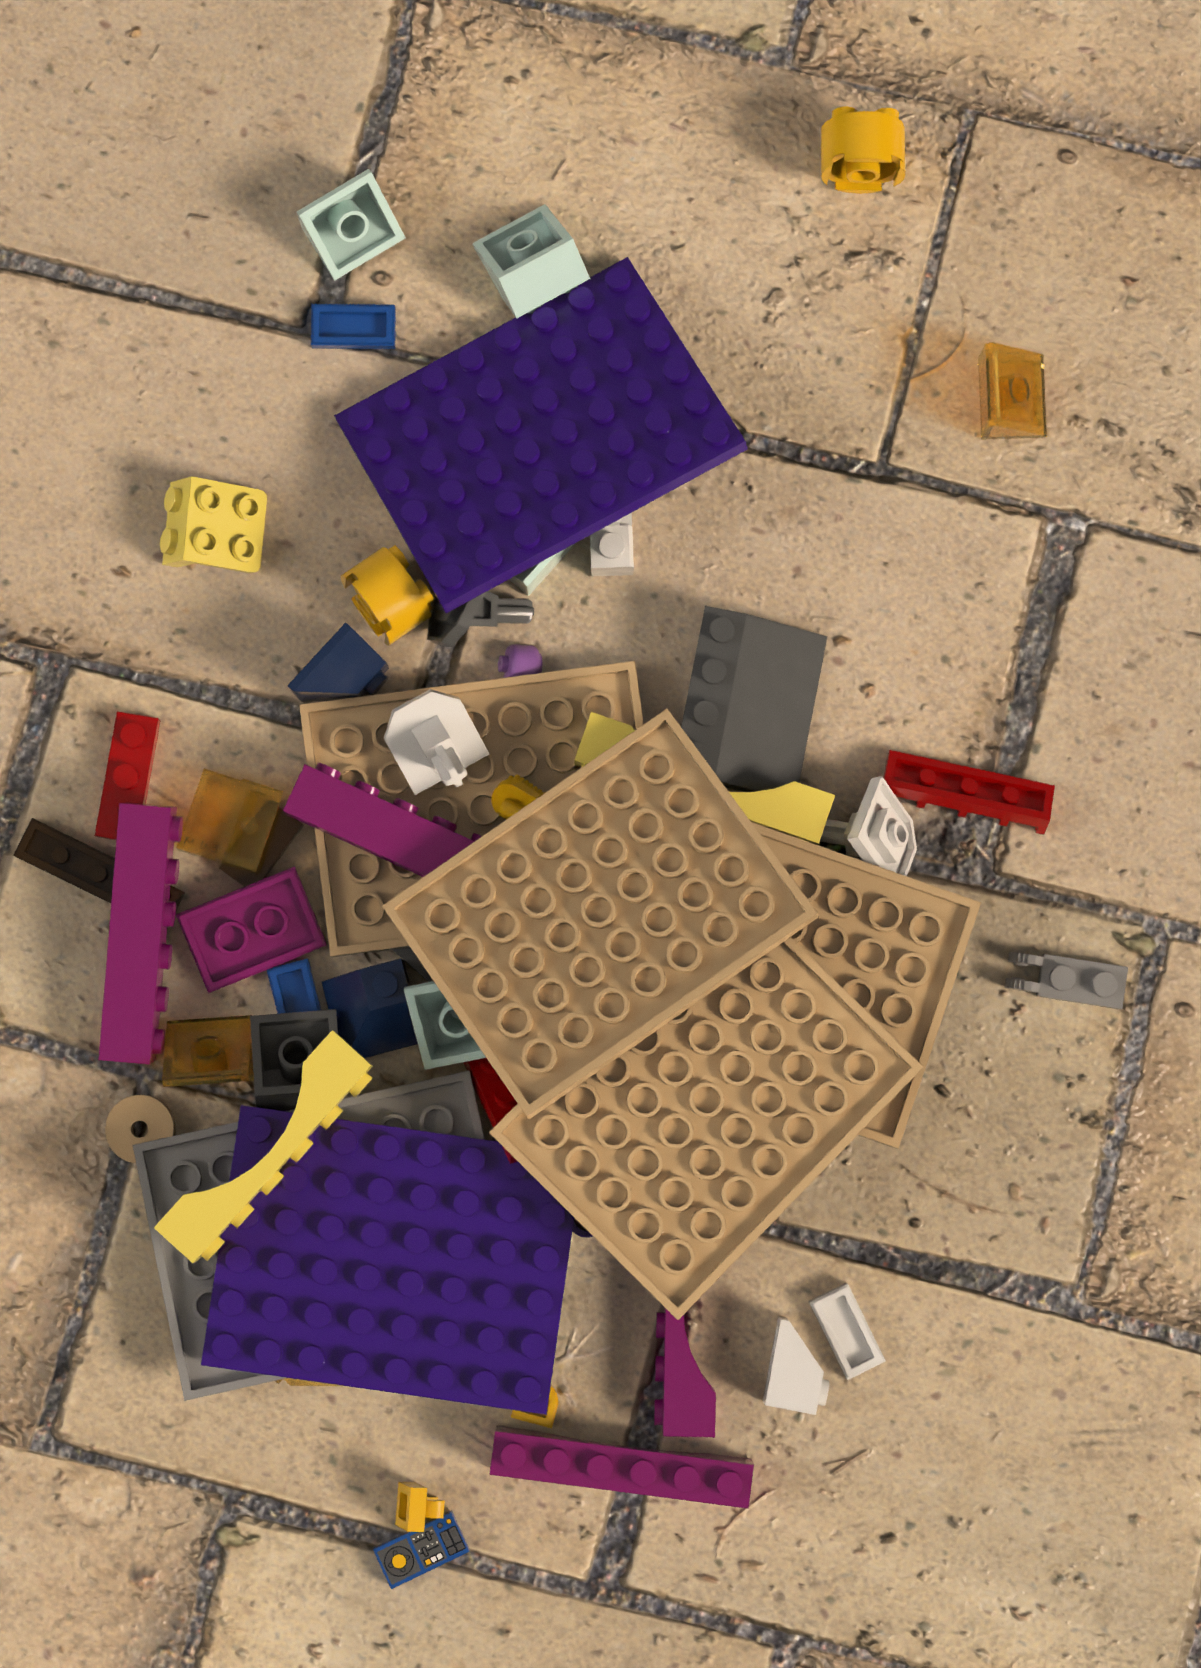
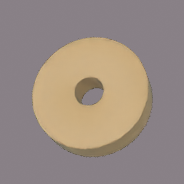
M133 1095L118 1102L110 1111L105 1126L106 1139L112 1151L121 1159L131 1163H136L133 1145L175 1136L176 1133L175 1119L171 1110L161 1100L148 1095ZM138 1121H143L148 1126V1132L144 1137L136 1136L133 1131L134 1125Z

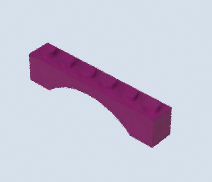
M665 1308V1312H656V1338H664V1356L655 1357V1382H663V1399H655L654 1425H662V1433L666 1437L715 1438L716 1392L701 1373L691 1353L685 1332L684 1315L677 1320Z
M496 1426L489 1475L749 1509L754 1464L752 1459L620 1446L559 1436L541 1431Z

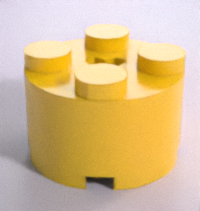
M848 106L834 109L832 111V118L827 120L821 127L822 181L826 185L828 180L834 181L836 190L857 194L882 191V183L893 180V187L900 184L905 178V126L899 119V112L893 108H880L875 112L857 111L855 108Z
M396 545L389 549L385 547L380 548L340 576L344 588L351 584L353 585L357 595L351 598L353 604L378 637L385 633L384 643L388 646L431 617L430 610H432L430 603L434 600L421 579L414 582L405 568L409 566V563Z

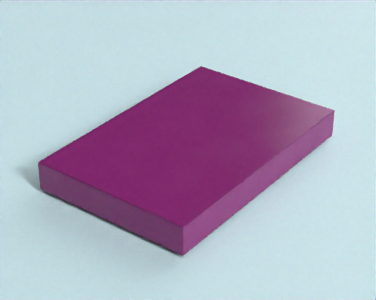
M295 866L176 914L208 994L327 945Z

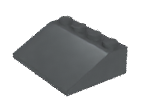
M705 606L681 728L726 788L744 792H755L774 789L794 781L799 783L828 636L745 613Z

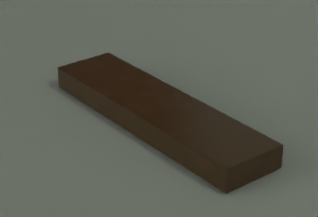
M32 818L13 856L111 903L115 858ZM170 886L169 901L176 903L177 911L185 892Z

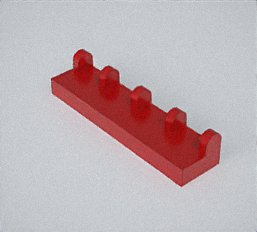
M889 750L883 778L896 797L916 801L917 808L924 809L926 803L955 809L959 817L966 818L969 812L999 819L998 825L1007 827L1009 821L1034 826L1035 833L1045 834L1051 818L1055 785Z

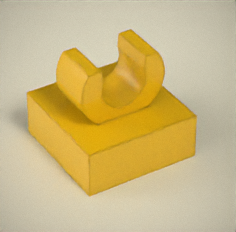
M398 1482L395 1525L407 1532H424L425 1518H444L445 1501L438 1500V1497L427 1496V1488L416 1482Z

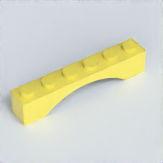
M591 712L574 760V765L582 768L634 732V728L626 723ZM795 781L774 789L755 792L729 791L751 822L816 845L820 842L835 798L834 794Z
M332 1030L303 1062L301 1088L296 1108L284 1133L271 1151L250 1170L226 1184L206 1191L184 1194L156 1224L154 1229L192 1263L198 1261L201 1256L206 1261H209L225 1243L219 1236L230 1224L238 1228L254 1211V1208L249 1203L260 1191L267 1196L284 1177L279 1172L281 1167L290 1158L297 1163L314 1144L309 1139V1136L319 1125L325 1130L331 1126L343 1112L338 1104L350 1092L356 1097L373 1079L367 1073L373 1066Z

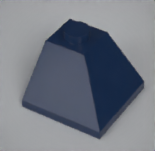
M345 622L287 686L301 702L362 697L367 692L370 695H374L388 680L389 677L385 675V672L389 669V666Z
M400 958L362 968L322 981L328 1010L336 1009L338 1035L362 1057L368 1058L418 1045L404 993V988L410 986L403 959Z

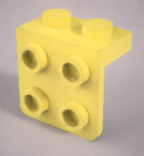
M193 476L170 482V487L166 491L164 498V508L167 511L166 529H164L160 538V550L163 553L162 565L178 568L191 564H200L245 573L257 572L261 566L267 505L266 493L259 489Z

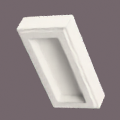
M848 1283L809 1301L847 1380L886 1361Z

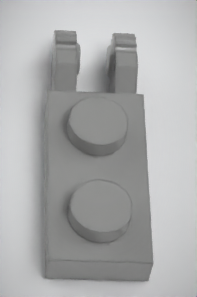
M1009 952V962L1018 966L1030 965L1040 967L1038 983L1012 977L1006 978L1004 988L1036 993V997L1113 1009L1123 1008L1128 967L1048 954L1037 956Z

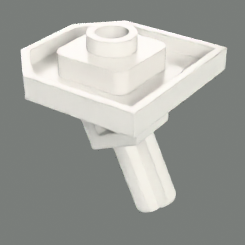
M429 689L396 707L391 712L384 740L415 795L440 781H443L446 786L452 784L455 787L461 786L463 784L462 779L467 776L465 768L489 755L484 742L459 697Z
M882 776L871 778L859 810L856 813H852L849 822L827 819L820 842L845 845L847 856L860 857L864 862L907 876L917 851L913 820Z

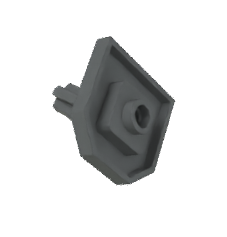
M487 591L454 610L445 613L439 600L436 598L435 608L429 618L427 640L436 645L453 647L470 626L498 627V623L528 624L534 615L532 601L526 598H498L497 595Z

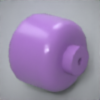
M509 645L506 648L505 656L501 655L499 657L498 671L504 672V678L542 673V656L533 645Z

